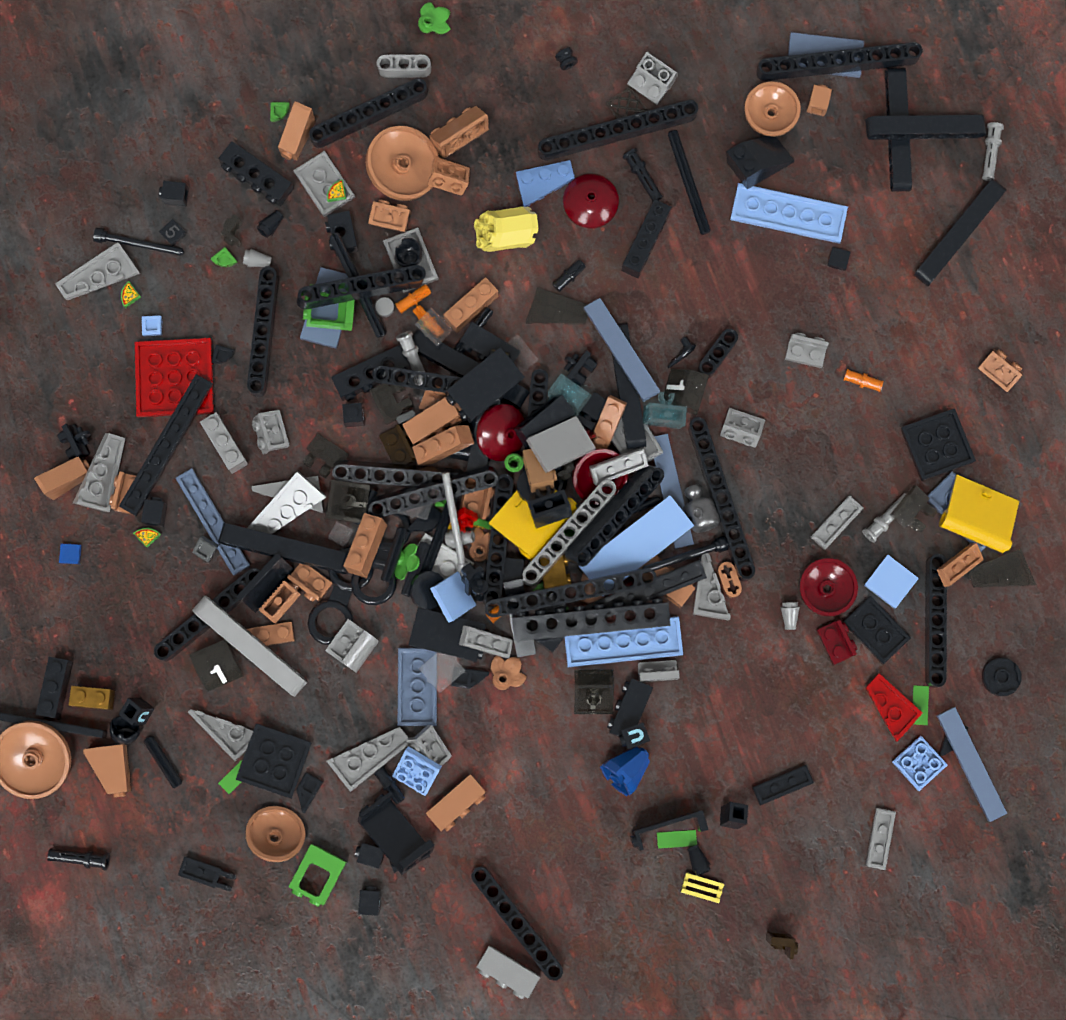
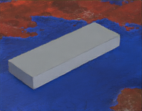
M643 447L589 466L594 484L599 485L603 480H613L649 465Z
M849 495L810 538L825 550L861 512L863 507Z
M463 626L459 645L503 658H509L514 640L469 626Z
M875 808L865 866L886 870L896 812Z

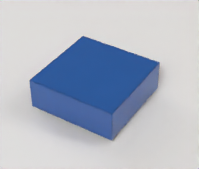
M61 544L59 563L80 565L81 545Z

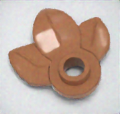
M477 527L473 530L475 541L470 543L469 555L472 560L482 562L486 560L489 532L484 534ZM493 537V542L498 545L500 537ZM480 549L482 554H477L476 550ZM497 555L491 556V561L499 559Z
M496 655L492 660L490 668L494 674L492 681L497 689L506 690L510 686L519 687L525 682L527 677L519 672L521 669L520 658L511 657L504 661L502 657ZM504 677L506 681L501 682L499 678Z

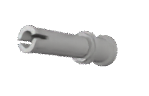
M996 122L987 124L988 136L985 139L987 150L982 179L990 181L992 178L994 179L998 147L1002 143L1000 137L1004 125Z
M406 331L396 336L397 341H400L402 346V354L407 357L412 370L425 372L417 353L419 348L415 345L412 338V331ZM422 375L416 378L419 386L424 382Z
M903 493L883 515L876 517L867 529L862 530L865 537L875 543L877 537L883 531L886 532L888 530V525L913 502L911 497Z

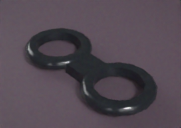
M403 511L391 514L402 521L405 529L410 527L409 517ZM407 533L404 544L407 543L411 533ZM381 541L371 569L383 571L392 542ZM395 573L392 581L389 582L386 592L378 597H369L363 594L358 585L361 576L353 574L351 577L353 594L359 601L367 605L385 603L393 596L396 590L397 579Z
M351 546L341 548L338 551L349 553ZM370 569L367 578L363 577L359 580L358 585L360 589L369 583L373 577L374 569ZM328 571L330 580L334 584L329 600L320 602L313 607L307 622L311 636L323 645H329L334 637H324L317 631L315 623L321 611L328 608L338 609L343 613L346 621L349 619L354 623L352 613L348 609V604L353 594L351 583L343 582L339 579L337 573Z

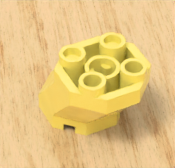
M530 207L486 211L474 223L477 237L476 246L483 249V251L493 252L519 247L526 248L532 245L535 241V238H532L533 234H537L539 229L537 214L531 212L530 210L532 209Z

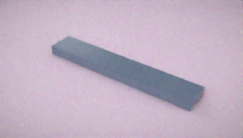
M599 298L586 305L584 311L642 401L645 402L660 393L656 383L602 300Z
M668 434L655 436L656 441L663 450V454L654 458L655 467H659L664 471V478L659 484L663 500L671 496L685 513V504ZM688 530L673 542L675 549L694 545L691 530Z
M191 468L176 477L177 482L212 541L219 545L217 549L233 576L250 567L241 549L218 543L221 529L225 522L194 470Z
M952 707L936 715L988 822L1007 814L956 708Z

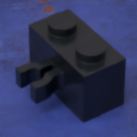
M548 485L545 486L546 496L540 494L539 489L535 490L538 499L529 501L527 504L536 529L573 516L565 490L551 493L550 486Z

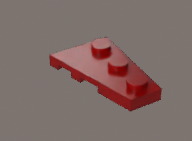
M879 673L865 687L894 740L898 742L923 713Z

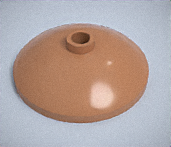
M765 82L756 86L747 96L744 106L745 117L749 125L758 133L766 136H779L789 132L796 125L801 111L796 93L787 85L779 82ZM771 111L774 113V115L770 116L768 115V112Z
M269 806L253 814L248 821L245 836L249 848L255 855L266 861L282 862L294 857L301 850L305 840V828L299 816L293 811L280 806ZM271 838L277 839V841L273 842L271 841Z

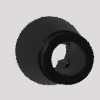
M275 210L258 222L257 230L266 238L272 236L284 216Z
M698 845L687 849L692 871L695 872L696 876L711 870L710 862Z

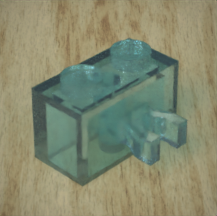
M562 374L554 382L547 395L549 399L554 395H563L576 416L581 414L583 407L592 396Z
M664 392L658 393L660 404L648 403L644 406L643 424L680 429L686 425L687 407L671 405L675 393L669 394V399L665 404Z

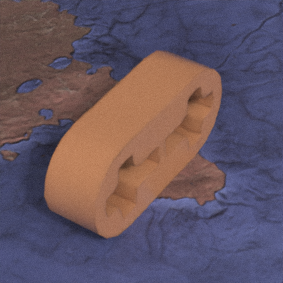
M723 562L718 567L717 573L725 595L729 598H735L741 593V583L734 565L730 562ZM724 566L731 568L729 572L730 579L727 578L726 573L722 574L721 572ZM729 581L732 582L734 587L737 586L736 594H733L732 591L728 592V588H730Z

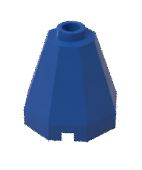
M635 747L605 761L600 768L604 777L607 780L611 778L613 781L611 785L623 795L628 796L637 789L650 762L649 754L644 748Z

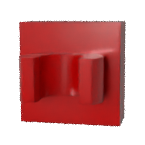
M465 507L457 511L460 531L465 533L466 527L473 528V523L478 520V515L476 512Z

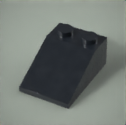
M764 136L744 141L726 151L727 164L747 190L794 163V159L776 136Z

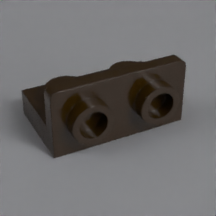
M397 424L395 428L379 435L393 464L408 465L416 461L412 448L414 445H409L406 439L409 436L404 427L401 428Z
M766 933V941L774 949L785 950V955L789 959H794V954H798V942H795L796 939L790 934Z

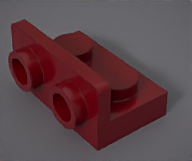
M839 619L816 630L833 665L857 655V646L853 639H849L847 635L849 630L845 622H841Z

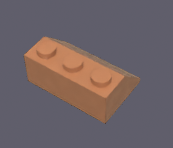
M477 106L469 107L462 112L461 116L451 118L444 127L434 129L429 137L440 157L445 159L488 131V116Z

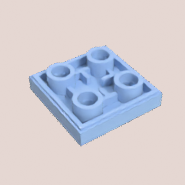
M887 555L864 586L892 608L896 609L919 578Z
M459 572L450 575L430 588L448 623L476 606L472 596H468L465 593V584L461 581Z
M919 736L892 761L917 791H920L947 766L945 761L922 736Z
M408 746L392 777L426 796L442 766Z

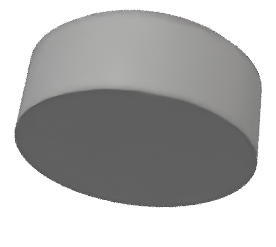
M385 297L380 298L375 304L377 314L381 317L391 316L394 312L392 300Z

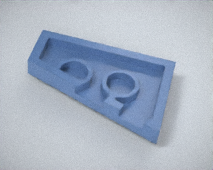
M570 160L516 172L523 207H529L530 204L543 199L547 194L560 189L574 180Z

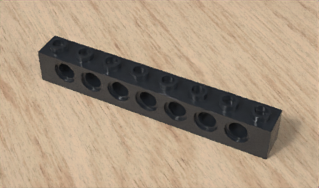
M653 598L652 602L644 603V600H634L632 604L627 605L624 602H614L613 606L605 607V604H594L593 608L587 609L586 606H575L574 610H566L565 607L555 608V612H547L546 609L535 610V614H527V611L515 613L516 616H512L514 641L671 626L669 603L664 601L663 598ZM648 608L654 610V615L651 618L644 617V611ZM628 610L635 612V616L631 620L624 618V614ZM608 612H613L615 614L614 621L607 622L605 615ZM589 614L596 616V621L592 624H588L585 621L586 616ZM574 616L577 619L576 624L573 626L567 625V617ZM549 618H555L557 625L550 628L546 625V621ZM535 620L538 626L536 629L531 630L526 626L527 622Z

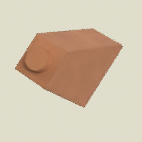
M296 101L294 102L278 146L281 156L285 159L298 160L309 137V131L316 123L312 108Z
M76 457L38 475L34 479L44 495L55 500L83 482L90 464L86 459L82 460L80 457Z
M121 744L83 749L84 755L107 794H113L115 798L126 796L125 792H131L127 745Z

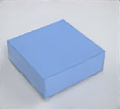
M142 316V335H162V316Z

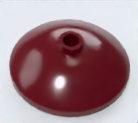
M584 174L578 176L565 189L563 195L564 211L568 218L580 227L588 229L602 227L614 218L618 210L619 197L617 190L607 178L601 175ZM594 195L595 198L591 200L588 196Z
M497 404L486 410L480 418L476 433L477 443L481 452L487 458L495 461H505L509 454H517L523 444L513 429L524 418L517 408L508 404Z
M598 448L582 456L577 461L572 474V483L574 490L580 498L585 501L598 486L593 482L589 466L619 456L618 453L610 449ZM628 474L611 480L616 485L615 495L627 483ZM605 486L602 488V491L605 494H610L612 489ZM597 501L590 502V504L600 505Z
M832 558L820 559L810 564L803 572L799 586L800 595L805 605L816 614L836 616L847 611L855 602L858 593V582L852 569L844 562ZM825 585L829 586V592L824 591L823 587Z

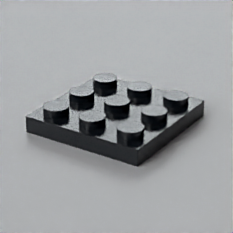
M955 408L900 428L921 481L976 461Z
M256 723L235 780L292 799L311 742Z

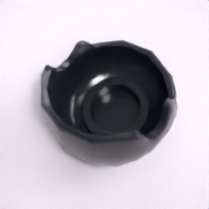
M413 238L402 239L401 244L395 248V260L401 267L418 265L422 261L423 250L418 241Z
M121 716L113 718L109 723L110 736L119 744H130L136 741L140 735L139 725H131Z

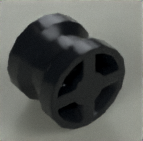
M570 47L562 49L555 55L556 60L560 62L562 70H568L578 63Z

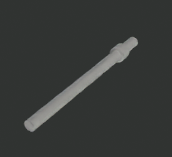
M445 472L442 473V479L458 560L456 564L457 570L462 577L464 574L461 572V569L468 562L465 560L450 474Z

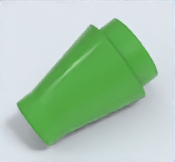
M512 453L505 458L504 464L508 471L518 472L522 469L524 462L519 454ZM513 462H516L517 467L511 466V464Z

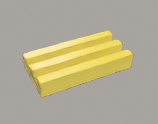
M685 873L681 892L719 903L724 884ZM691 878L719 887L718 890L688 882V879ZM686 886L717 894L716 898L686 890Z

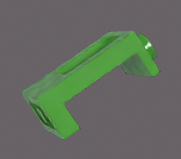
M326 292L320 293L323 297L329 296ZM305 296L306 301L310 300L308 296ZM355 300L338 303V318L335 321L313 319L311 317V309L304 310L303 319L307 320L306 327L352 331Z
M311 844L289 888L293 889V894L301 898L303 895L310 898V903L318 907L320 904L324 906L347 861L315 844ZM311 863L330 873V877L320 896L299 886Z

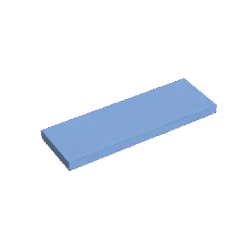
M738 183L730 220L840 244L848 206L755 186L747 190L743 184Z
M669 496L606 544L586 566H579V568L588 579L638 570L694 527V524L674 499ZM611 579L604 582L605 590H611L614 587V582Z
M671 617V626L564 636L567 666L569 668L683 656L679 617Z

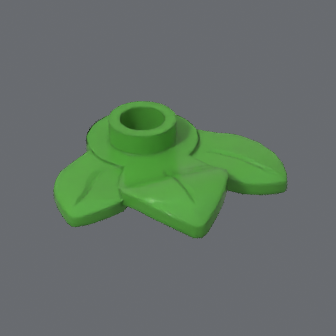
M431 2L424 4L420 10L421 17L418 20L420 30L424 33L434 31L438 34L450 31L449 25L445 23L449 18L450 11L444 7L435 8Z
M409 544L401 551L394 572L398 579L404 580L408 571H415L419 567L420 559L415 555L418 545Z

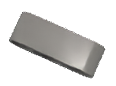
M382 55L377 59L378 72L382 77L423 78L431 73V62L426 55ZM384 64H389V65H390V66H389L388 68H386V69H384V68L381 67V66L384 65ZM402 64L409 65L407 68H400ZM420 64H426V65H427V67H425V68H423V69H422V68H419L418 66H419Z

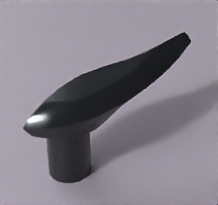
M687 337L680 340L684 348L667 366L668 368L674 366L695 350L696 345L691 344Z

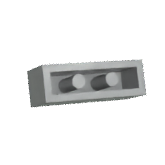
M217 412L200 421L226 467L232 474L248 465V462Z
M490 945L477 965V968L480 969L478 972L486 978L492 976L497 979L496 984L505 989L507 986L514 990L513 994L521 999L524 996L529 998L540 979V975Z

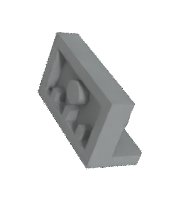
M802 333L792 334L789 338L785 360L822 368L829 343L819 337L812 339Z
M729 408L720 436L747 446L756 447L765 419Z
M280 410L258 413L253 418L252 427L257 434V445L262 454L290 446Z
M676 660L638 663L640 682L679 679Z
M427 725L415 737L406 740L410 748L441 766L452 757L432 725Z

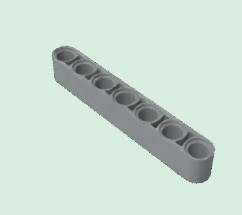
M603 480L524 569L523 582L525 585L530 587L536 586L563 556L573 541L611 501L616 492V485L613 481ZM608 486L612 489V492L605 494L602 488ZM591 501H597L600 504V506L598 508H592L590 507L589 503ZM584 515L587 517V521L580 523L577 520V516ZM571 529L575 534L572 537H567L564 531ZM555 543L562 546V549L558 552L553 551L551 548ZM541 558H547L550 563L547 566H541L538 561ZM529 572H533L536 574L537 578L533 581L527 580L526 575Z
M206 595L192 609L201 620L292 696L295 697L307 684V680Z

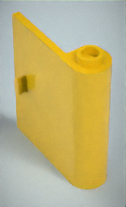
M956 475L948 508L940 518L939 527L1004 553L1009 551L1012 546L1011 536L1019 501Z
M516 491L492 518L489 525L519 548L520 553L532 561L570 517L536 529L527 502L523 501ZM568 497L573 515L577 510V503Z

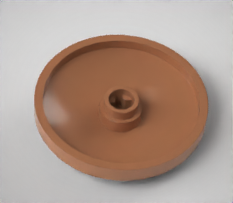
M394 126L381 131L370 143L366 153V169L374 186L384 195L396 200L409 201L422 197L433 187L428 185V180L431 176L434 157L439 158L433 143L422 132L407 126Z
M22 721L13 724L1 733L0 784L8 792L25 799H38L52 794L64 783L71 768V753L66 740L55 728L39 721Z

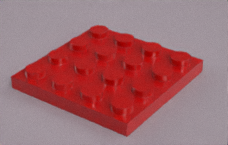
M211 338L135 342L136 416L138 418L172 416L196 374L213 383ZM213 386L196 415L214 414Z

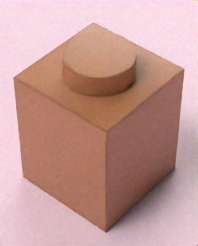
M814 85L806 112L825 116L832 89L825 85Z

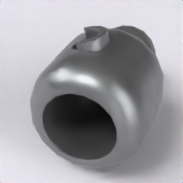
M699 484L685 489V496L690 502L685 505L684 511L694 524V527L691 529L696 533L709 531L720 523L713 500L710 497L702 496L703 490Z

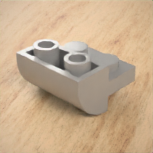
M646 52L627 84L658 105L667 91L671 89L678 73Z
M347 619L325 651L357 673L379 641Z

